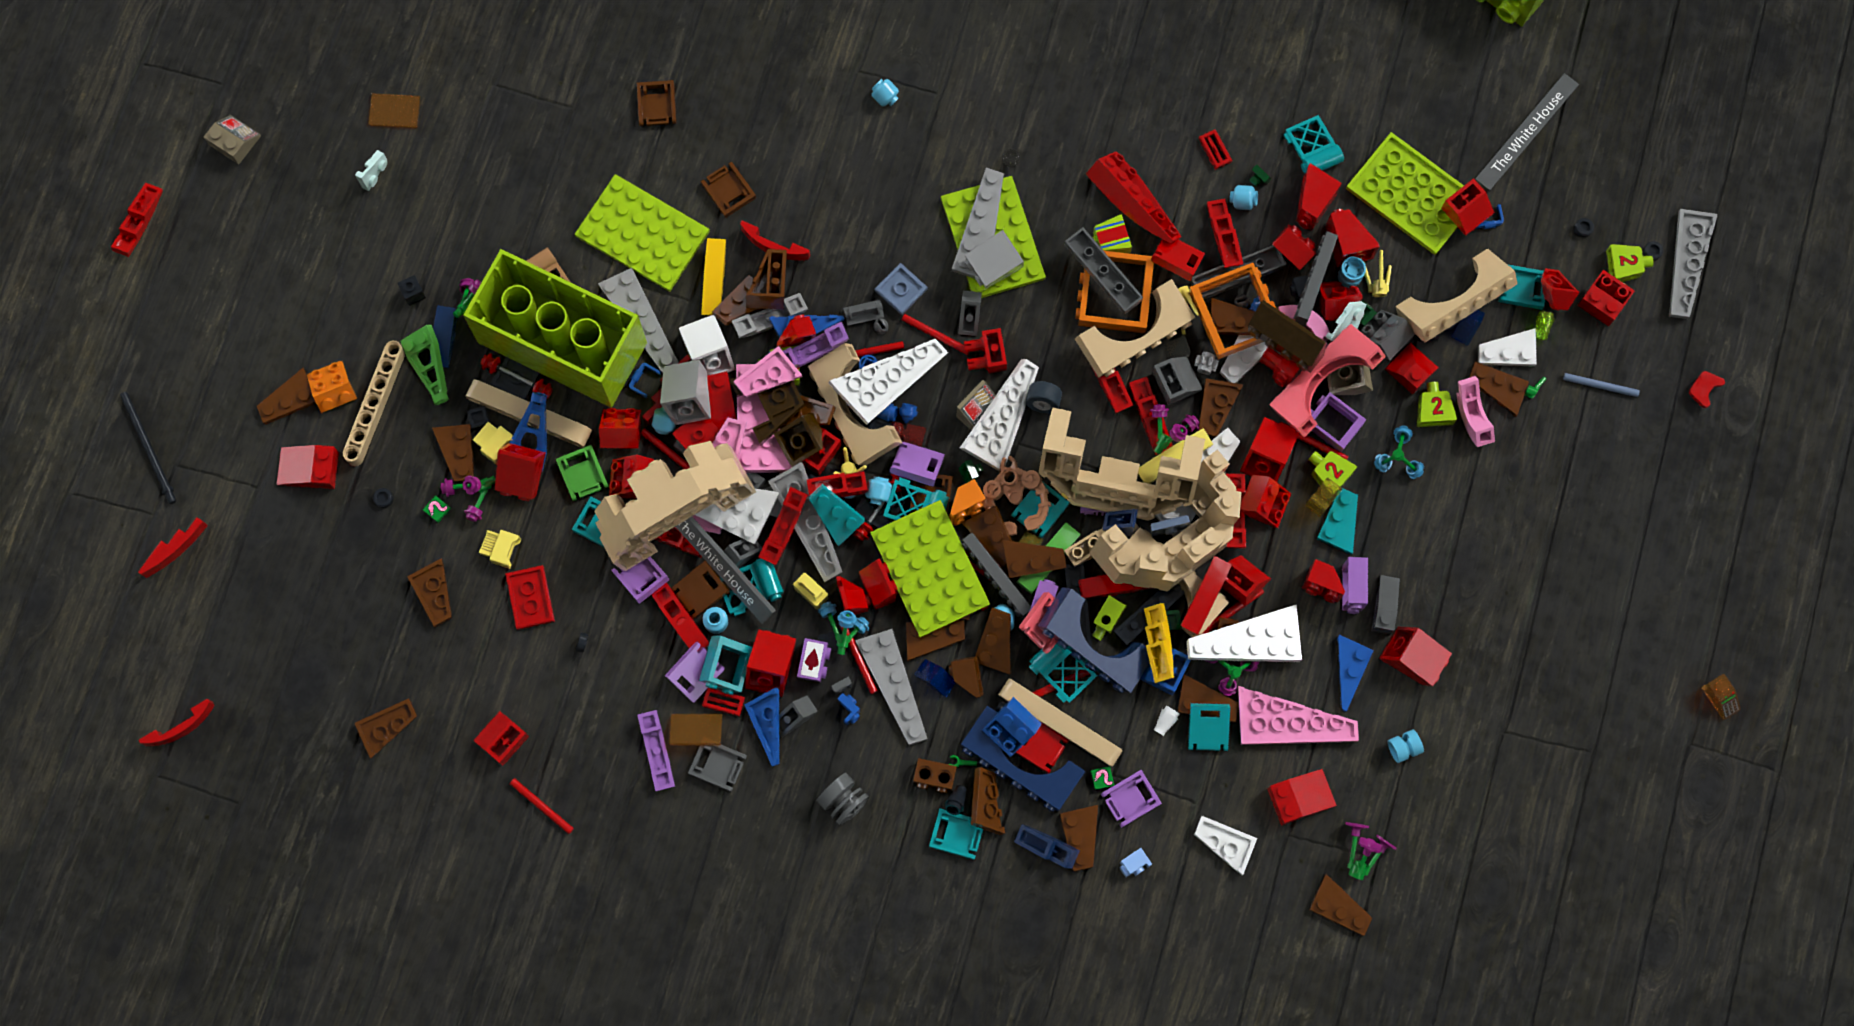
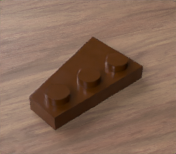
M305 369L299 370L257 405L265 425L316 404Z
M1205 379L1198 431L1204 428L1209 437H1217L1243 384Z
M471 425L433 427L432 429L455 483L464 482L467 476L474 477Z
M997 506L962 522L1001 567L1007 565L1002 540L1012 541Z
M442 558L407 576L434 627L452 619Z
M992 607L976 653L979 664L1009 675L1011 674L1010 613Z
M957 620L921 638L913 622H906L907 661L964 641V620Z

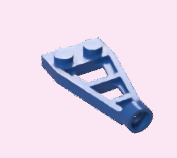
M532 392L531 401L510 443L521 446V440L526 432L535 434L537 436V448L535 450L546 452L543 463L544 468L547 455V395ZM531 414L540 417L539 429L527 426Z

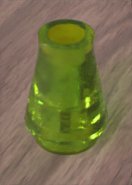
M1538 312L1536 316L1537 339L1547 340L1555 320L1553 313Z

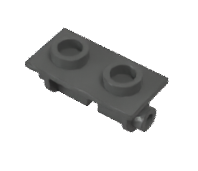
M880 300L843 308L848 326L884 318Z

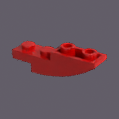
M667 583L651 594L688 648L695 642L701 644L700 648L704 647L706 649L709 646V641Z

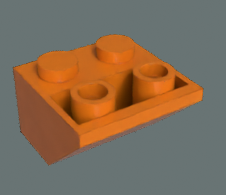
M975 479L957 488L949 514L952 525L957 526L965 521L964 518L970 515L974 517L982 512L981 510L986 498Z

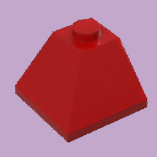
M1410 342L1385 370L1409 392L1414 394L1439 367Z

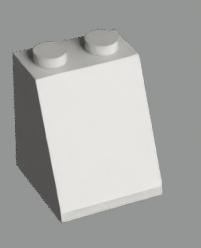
M714 315L679 328L691 361L700 360L707 371V375L722 372L728 373L735 370L727 343Z

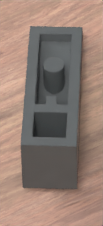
M1380 575L1371 631L1391 635L1395 630L1399 578Z

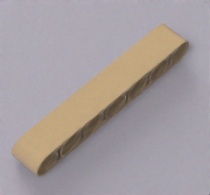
M389 341L385 345L344 447L343 457L351 466H359L364 460L405 357L404 349L397 341ZM395 348H398V353L392 355L391 351ZM386 366H392L389 372H384ZM385 383L384 388L377 389L378 384ZM373 400H378V404L376 406H370V403ZM371 417L370 423L363 424L365 418ZM359 435H364V439L362 441H356V438ZM357 452L356 458L349 459L351 453Z
M473 379L465 396L474 403L485 406L519 422L530 403ZM546 409L547 434L584 448L592 430L585 425ZM531 414L527 425L539 429L540 417Z
M1008 678L998 694L1007 701L1014 697L1040 722L1111 767L1114 766L1123 751L1010 678Z

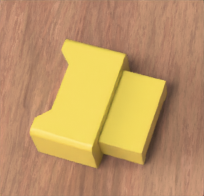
M487 422L473 441L481 447V453L497 465L499 449L513 440V435L502 426H499L497 429Z
M487 530L479 553L480 555L490 557L491 563L510 569V557L514 547L520 544L521 538L519 535L500 530L499 534Z
M803 573L793 584L794 589L811 603L815 609H819L820 605L828 600V593L806 573Z

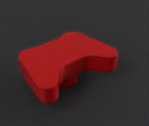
M1704 371L1690 388L1689 395L1701 407L1707 408L1710 406L1708 398L1710 391L1714 387H1722L1725 384V380Z

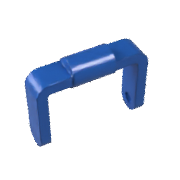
M1501 204L1497 205L1499 220L1485 221L1476 229H1489L1502 225L1504 217Z
M642 363L631 377L629 388L633 392L647 398V394L634 387L635 383L638 382L645 368L658 375H661L662 372L647 363Z

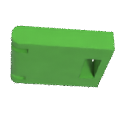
M592 445L556 459L573 501L577 500L576 493L579 494L581 499L602 490L600 483H603L605 488L609 487ZM585 454L586 461L569 467L567 461Z

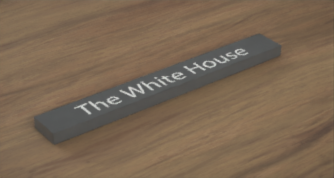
M1565 73L1476 177L1475 181L1483 189L1489 192L1578 87L1579 84Z
M690 517L675 526L762 624L765 623L776 610L693 517Z

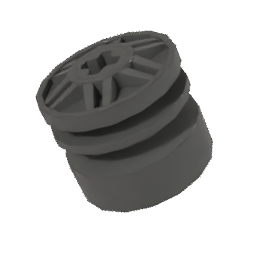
M847 773L839 776L816 800L825 811L834 806L835 809L831 817L835 818L841 814L836 821L839 826L856 816L869 799L866 793L858 798L862 792L861 788L853 792L851 791L855 781Z

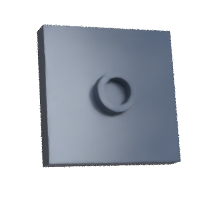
M901 263L875 288V292L901 315L928 290V287Z
M1185 515L1151 523L1150 534L1154 537L1162 534L1170 535L1177 533V531L1183 530L1190 525L1189 516Z

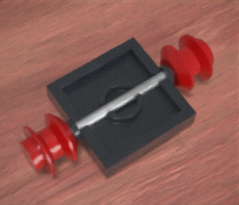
M492 353L484 355L482 358V370L488 368L490 369V374L497 371L490 383L491 386L524 400L528 398L532 389L533 392L546 394L547 398L551 395L553 390L551 383L545 385L543 379L537 381L541 373L508 357L504 359L502 365L500 364V357L494 359L492 358Z
M891 473L892 480L888 482L893 487L894 481H899L900 476ZM897 485L895 492H902L901 486ZM864 495L855 508V511L865 518V522L854 531L856 538L864 541V539L869 540L867 535L873 531L871 526L879 529L894 522L892 519L883 517L887 502H882L881 505L870 503L871 499ZM905 500L900 501L902 507L906 504ZM898 503L890 506L888 514L899 515L901 509Z

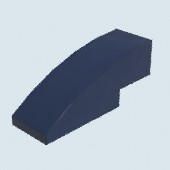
M437 305L433 330L438 340L443 368H449L456 336L457 318L453 315L456 308Z
M1024 824L1021 825L1014 841L1016 844L1040 857L1049 859L1064 868L1072 869L1080 850Z

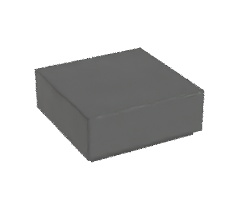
M849 677L831 686L834 694L838 695L852 687Z

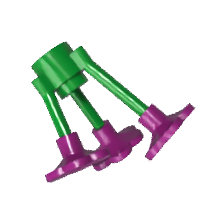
M1346 822L1345 824L1352 828L1353 836L1350 861L1347 866L1350 869L1348 874L1356 879L1363 880L1365 875L1368 876L1370 869L1381 853H1384L1387 848L1394 850L1397 848L1379 835H1376L1381 844L1376 843L1373 839L1361 837L1358 844L1364 847V855L1361 861L1356 860L1354 863L1357 838L1360 837V830L1369 828V826ZM1371 852H1376L1370 863L1367 865L1365 863L1367 857L1371 855Z

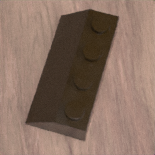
M1261 301L1248 325L1249 334L1255 339L1264 341L1265 345L1271 350L1275 349L1280 352L1284 359L1295 362L1302 371L1307 370L1311 373L1324 356L1326 342L1266 301Z

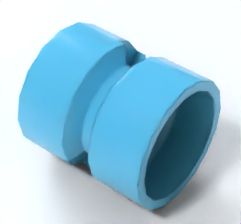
M1354 256L1344 260L1338 272V280L1341 282V285L1347 288L1351 285H1359L1366 272L1363 260Z
M1414 729L1403 733L1402 737L1396 736L1387 741L1389 750L1397 763L1409 759V755L1414 757L1424 752L1421 739Z

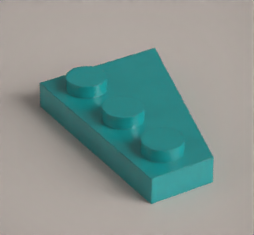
M823 484L809 496L811 504L838 546L865 522V518Z

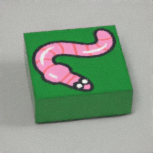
M437 496L423 509L437 523L451 510Z
M1110 766L1091 770L1095 790L1114 786Z

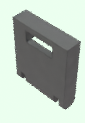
M703 738L688 774L732 792L733 788L728 786L727 783L735 785L744 765V762L739 761L738 758L746 760L747 755ZM705 749L711 753L703 769L698 767L697 764Z

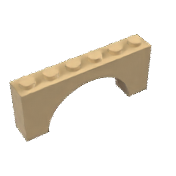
M1486 249L1472 258L1475 272L1478 276L1475 283L1465 293L1440 303H1425L1410 297L1396 306L1397 314L1407 320L1413 332L1420 339L1427 342L1516 286L1515 270L1489 249Z
M1172 279L1152 292L1156 302V317L1151 329L1143 337L1132 341H1116L1107 338L1093 326L1075 338V341L1098 377L1111 375L1115 372V367L1119 365L1121 368L1131 362L1130 358L1133 356L1139 358L1146 353V348L1151 346L1153 349L1162 343L1160 340L1164 337L1168 340L1177 334L1176 330L1179 328L1185 330L1192 325L1191 321L1196 317Z
M843 343L808 366L809 374L812 380L817 383L820 396L825 399L827 404L836 407L833 414L834 423L843 435L844 444L850 448L853 461L858 465L864 466L902 444V441L894 426L886 425L872 430L861 425L852 416L847 403L828 383L832 379H837L850 373L851 369L860 361L852 344Z
M1141 528L1129 539L1140 554L1144 553L1154 544L1158 548L1164 545L1154 540L1147 530ZM1195 571L1178 583L1185 592L1188 609L1202 581ZM1218 593L1199 634L1197 635L1184 627L1182 629L1192 638L1202 635L1229 602L1226 601L1223 594Z

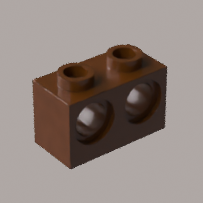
M918 758L913 784H917V788L928 790V787L936 788V792L947 794V791L952 792L957 766ZM923 770H927L931 774L926 780L921 779L919 776ZM946 774L950 780L948 783L943 784L939 781V776Z

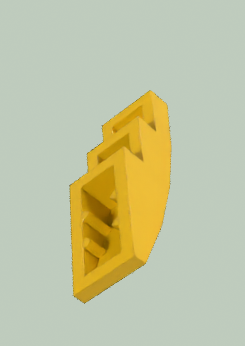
M707 238L701 315H712V311L722 302L726 239Z
M1159 603L1144 608L1148 624L1145 630L1149 642L1146 648L1155 683L1174 678L1169 624L1164 603Z

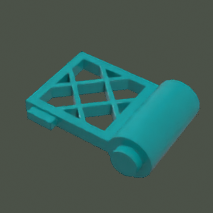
M1319 115L1285 129L1284 138L1288 144L1294 146L1303 162L1301 168L1304 174L1310 163L1323 171L1344 161L1341 148L1335 144ZM1317 122L1320 127L1319 131L1316 132L1308 129L1309 125ZM1292 132H1304L1302 139L1294 137ZM1306 133L1317 136L1314 143L1304 140ZM1318 138L1327 139L1329 144L1324 146L1317 144ZM1302 144L1313 147L1312 151L1304 154L1301 150Z
M900 477L899 481H894L883 517L896 521L900 519V516H906V513L914 509L916 511L919 510L918 507L920 506L924 508L941 500L946 510L949 497L946 496L947 493L944 491L936 490V492H931L910 485V480ZM897 485L905 487L908 495L898 499L895 493ZM918 492L925 494L924 502L916 505L912 495ZM910 497L914 507L904 511L900 501ZM898 503L902 513L897 516L888 514L890 506Z
M758 559L752 564L740 568L742 573L751 570L752 579L750 582L753 584L755 581L756 589L766 600L770 599L772 602L782 598L781 595L784 591L772 563L764 559ZM730 590L729 597L728 594L724 596L729 613H734L735 616L745 613L747 606L742 601L739 606L732 608L730 601L733 595L736 594Z
M1055 644L1049 653L1046 654L1041 649L1029 660L1031 663L1029 668L1036 675L1040 672L1058 691L1056 695L1063 703L1066 701L1070 703L1097 675L1086 668L1082 660H1076V667H1064V659L1071 652ZM1078 662H1079L1084 668L1078 667ZM1053 670H1062V681H1053L1048 675ZM1064 670H1076L1075 681H1064ZM1078 670H1087L1091 677L1087 681H1078ZM1056 683L1062 684V689ZM1064 684H1075V692L1070 697L1064 692Z

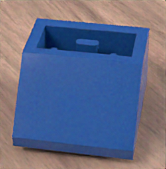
M1172 648L1174 678L1155 683L1149 663L1140 680L1173 696L1191 660H1188V655Z
M1013 697L998 711L982 731L1011 757L1035 735L1042 723Z

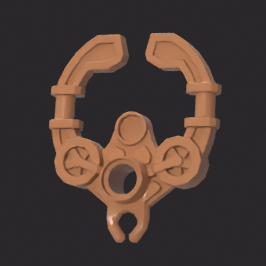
M1008 456V460L1012 462V465L1006 467L1005 462L1007 459L1003 457L1000 463L1001 472L995 480L986 482L983 487V493L986 498L983 509L986 511L996 506L994 501L1000 499L1003 494L1007 496L1012 504L1018 505L1022 502L1025 488L1032 491L1036 490L1035 494L1040 496L1041 503L1038 504V512L1036 515L1027 517L1024 520V524L1028 531L1037 530L1044 523L1051 506L1047 496L1049 491L1042 482L1039 473L1034 470L1026 472L1018 468L1017 462L1012 456ZM1015 474V479L1012 482H1008V477ZM1009 521L1004 522L1009 535H1017V525Z

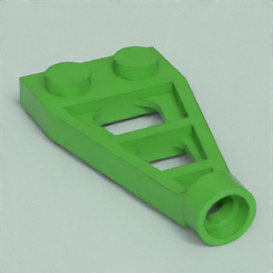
M425 325L400 342L407 359L432 395L434 404L439 405L447 402L449 398L446 393L447 387L438 340L432 325ZM428 348L431 354V363L424 366L418 354ZM435 368L437 381L434 383L431 382L427 375V372Z

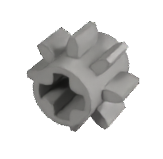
M1202 352L1201 356L1197 355L1194 366L1198 367L1197 371L1199 373L1210 375L1211 371L1216 372L1219 361L1215 360L1216 356L1214 354Z

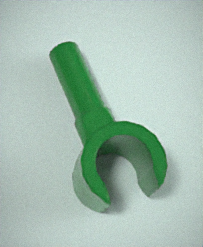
M1542 377L1535 387L1529 385L1525 396L1534 398L1541 385L1547 379Z
M956 755L950 756L951 759L958 760L953 765L957 766V768L960 765L977 766V761L961 760Z

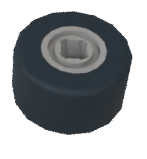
M1033 382L1029 386L1026 404L1034 411L1050 414L1052 408L1059 409L1062 391L1059 387L1049 382Z

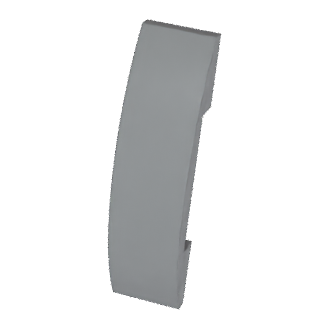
M798 293L784 299V310L765 309L753 315L746 314L732 320V324L739 338L748 337L772 329L773 326L769 320L771 316H797L807 311L808 308L801 294Z

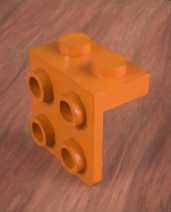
M342 361L331 363L307 375L313 398L321 413L357 399Z

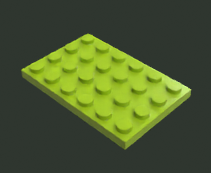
M1392 132L1346 187L1349 192L1434 255L1438 253L1458 228L1441 207L1445 200L1464 185Z
M615 174L576 231L575 237L626 267L632 268L633 271L670 292L709 234L710 229Z
M1012 176L1003 178L995 235L1002 230L1005 232L1023 259L1024 267L987 289L984 285L980 287L974 278L966 276L970 290L982 292L981 298L1046 279ZM980 185L941 196L957 250L959 249Z
M941 500L870 532L883 561L888 566L890 576L897 586L898 593L920 638L990 605Z

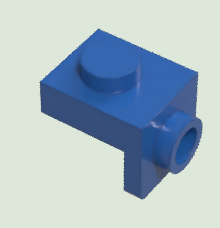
M842 693L838 697V702L850 712L844 719V723L846 725L849 723L854 724L860 717V708L855 705L857 701L848 694L846 696Z

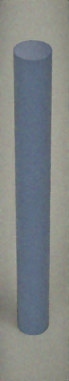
M1564 373L1563 376L1565 381L1629 396H1639V390L1568 373Z

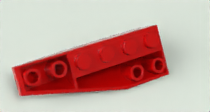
M1117 151L1098 159L1086 173L1101 192L1135 223L1169 243L1182 237L1137 174V171L1130 167L1124 157Z

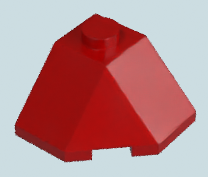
M1545 268L1541 278L1544 298L1550 303L1549 306L1552 309L1568 311L1578 296L1579 291L1559 270Z
M1337 281L1321 283L1318 298L1321 313L1325 320H1337L1349 302L1361 301L1362 294L1359 288L1352 285L1347 288L1341 286V282Z
M794 316L777 341L776 348L778 346L784 348L800 345L815 338L816 331L810 316Z
M837 576L836 581L844 611H851L855 615L868 612V606L871 605L869 595H865L864 590L841 576Z

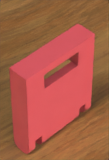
M1044 592L1019 626L1039 648H1043L1042 651L1046 654L1057 643L1054 638L1050 639L1043 635V630L1038 627V624L1048 610L1046 607H1050L1055 599L1049 592Z

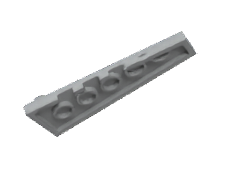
M986 168L952 267L953 272L971 278L977 276L974 270L970 271L964 263L966 260L965 254L995 235L1004 173Z
M1686 209L1678 211L1669 317L1682 319L1690 317L1717 214Z
M630 268L598 283L600 289L610 302L639 316L647 340V345L644 349L662 374L664 366L678 364V360L633 269Z
M801 462L768 482L773 491L780 492L778 500L782 506L790 487L808 494L795 530L821 577L826 582L842 573V569L827 528L809 500L806 480L808 476Z
M890 629L855 640L908 745L927 740L893 630Z

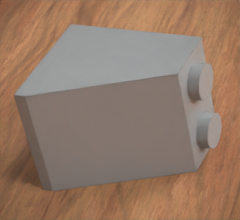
M1003 230L965 254L966 260L964 263L970 271L973 269L977 276L974 278L979 286L984 285L986 289L1024 267L1023 259Z
M700 360L664 366L660 404L675 425L711 419L707 371Z

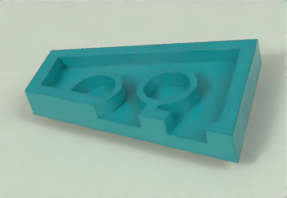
M1340 487L1317 537V540L1350 555L1353 554L1357 494Z

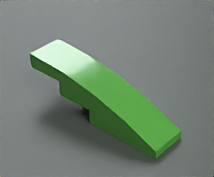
M1065 523L1046 546L1066 550L1076 542L1081 534ZM1052 570L1021 576L1016 583L1032 595L1037 589L1039 581H1044Z

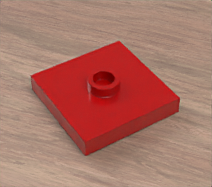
M711 419L685 423L672 434L686 450L691 445L708 441L713 443L720 429Z

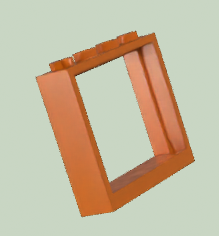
M1104 251L1113 262L1145 265L1142 288L1143 301L1141 302L1139 321L1085 315L1090 275L1084 269V273L1080 272L1079 284H1083L1082 290H1078L1077 301L1081 302L1080 308H1076L1075 319H1079L1078 326H1095L1102 329L1146 333L1154 265L1151 261L1152 256Z
M1253 262L1193 285L1189 289V294L1200 313L1199 317L1218 360L1264 341L1251 338L1224 348L1201 293L1249 275L1260 302L1264 300L1276 308L1274 302L1269 300L1267 285L1262 284L1260 279L1262 277L1261 272L1258 270V267L1255 268Z

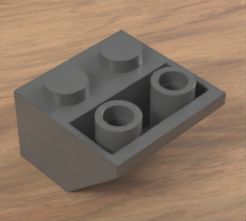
M1380 310L1360 331L1380 347L1386 356L1385 359L1391 360L1415 335L1405 318L1384 310Z
M1187 356L1171 358L1153 367L1152 373L1168 405L1203 390Z

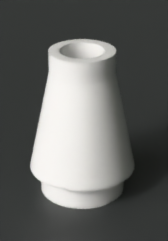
M1166 705L1161 710L1154 730L1164 736L1178 720L1179 713Z

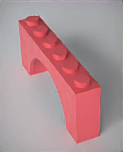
M1350 324L1325 348L1323 358L1311 373L1307 370L1301 371L1269 405L1276 414L1305 437L1317 425L1311 414V400L1318 385L1329 374L1345 366L1363 365L1373 370L1386 356L1378 345Z

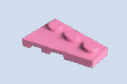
M778 346L733 382L745 397H749L803 376Z

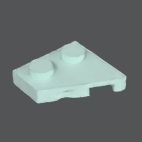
M377 150L371 159L365 163L366 170L363 173L358 171L355 174L363 189L369 191L371 187H374L379 173L386 168L387 158L384 153Z
M1362 301L1349 302L1335 322L1338 326L1333 333L1328 332L1326 338L1334 341L1350 324L1358 329L1366 304Z

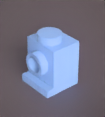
M1140 848L1120 862L1122 865L1120 870L1125 877L1130 876L1132 873L1136 876L1145 870L1144 865L1149 868L1152 863L1142 848Z

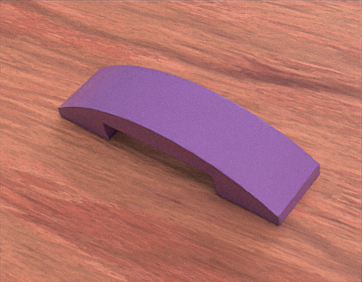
M842 322L825 329V333L793 349L790 347L784 350V354L796 368L828 354L849 340Z
M657 710L638 714L655 791L675 787Z

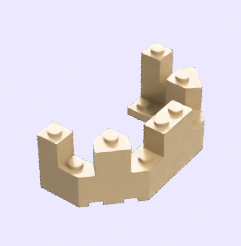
M1052 408L1042 450L1039 474L1043 478L1047 477L1051 481V485L1060 494L1064 493L1072 505L1105 512L1137 509V518L1143 520H1151L1160 513L1164 515L1173 512L1182 505L1185 507L1192 505L1205 439L1186 435L1181 460L1161 456L1156 484L1152 485L1137 481L1140 464L1131 461L1102 456L1099 473L1080 470L1086 440L1067 436L1071 411Z
M708 441L688 446L683 455L691 468L680 470L676 473L675 477H673L667 464L661 459L652 461L648 464L647 468L634 472L627 479L637 500H631L626 505L617 494L604 497L594 511L599 519L595 523L601 533L600 540L614 565L624 571L629 570L658 552L655 545L650 541L712 504H715L724 512L756 493L754 486L730 445L725 443L714 448L712 442Z
M1218 449L1201 462L1192 505H1189L1198 515L1199 519L1160 548L1154 544L1144 553L1140 554L1115 524L1099 537L1091 549L1090 555L1113 583H1126L1143 588L1152 587L1163 591L1170 590L1222 551L1233 538V525L1240 518L1241 492L1236 491V486L1224 473L1230 464Z

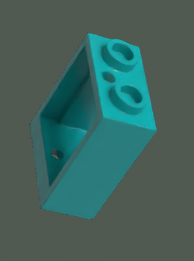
M711 636L699 681L706 683L705 686L711 689L721 688L725 694L733 695V693L742 692L747 664L753 647L723 636ZM721 648L740 654L732 684L714 678Z

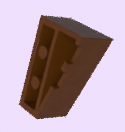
M767 250L760 264L759 271L753 279L752 286L746 294V308L784 310L787 250Z

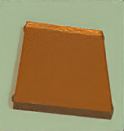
M372 93L369 125L417 128L420 96Z
M671 714L670 745H721L722 714Z

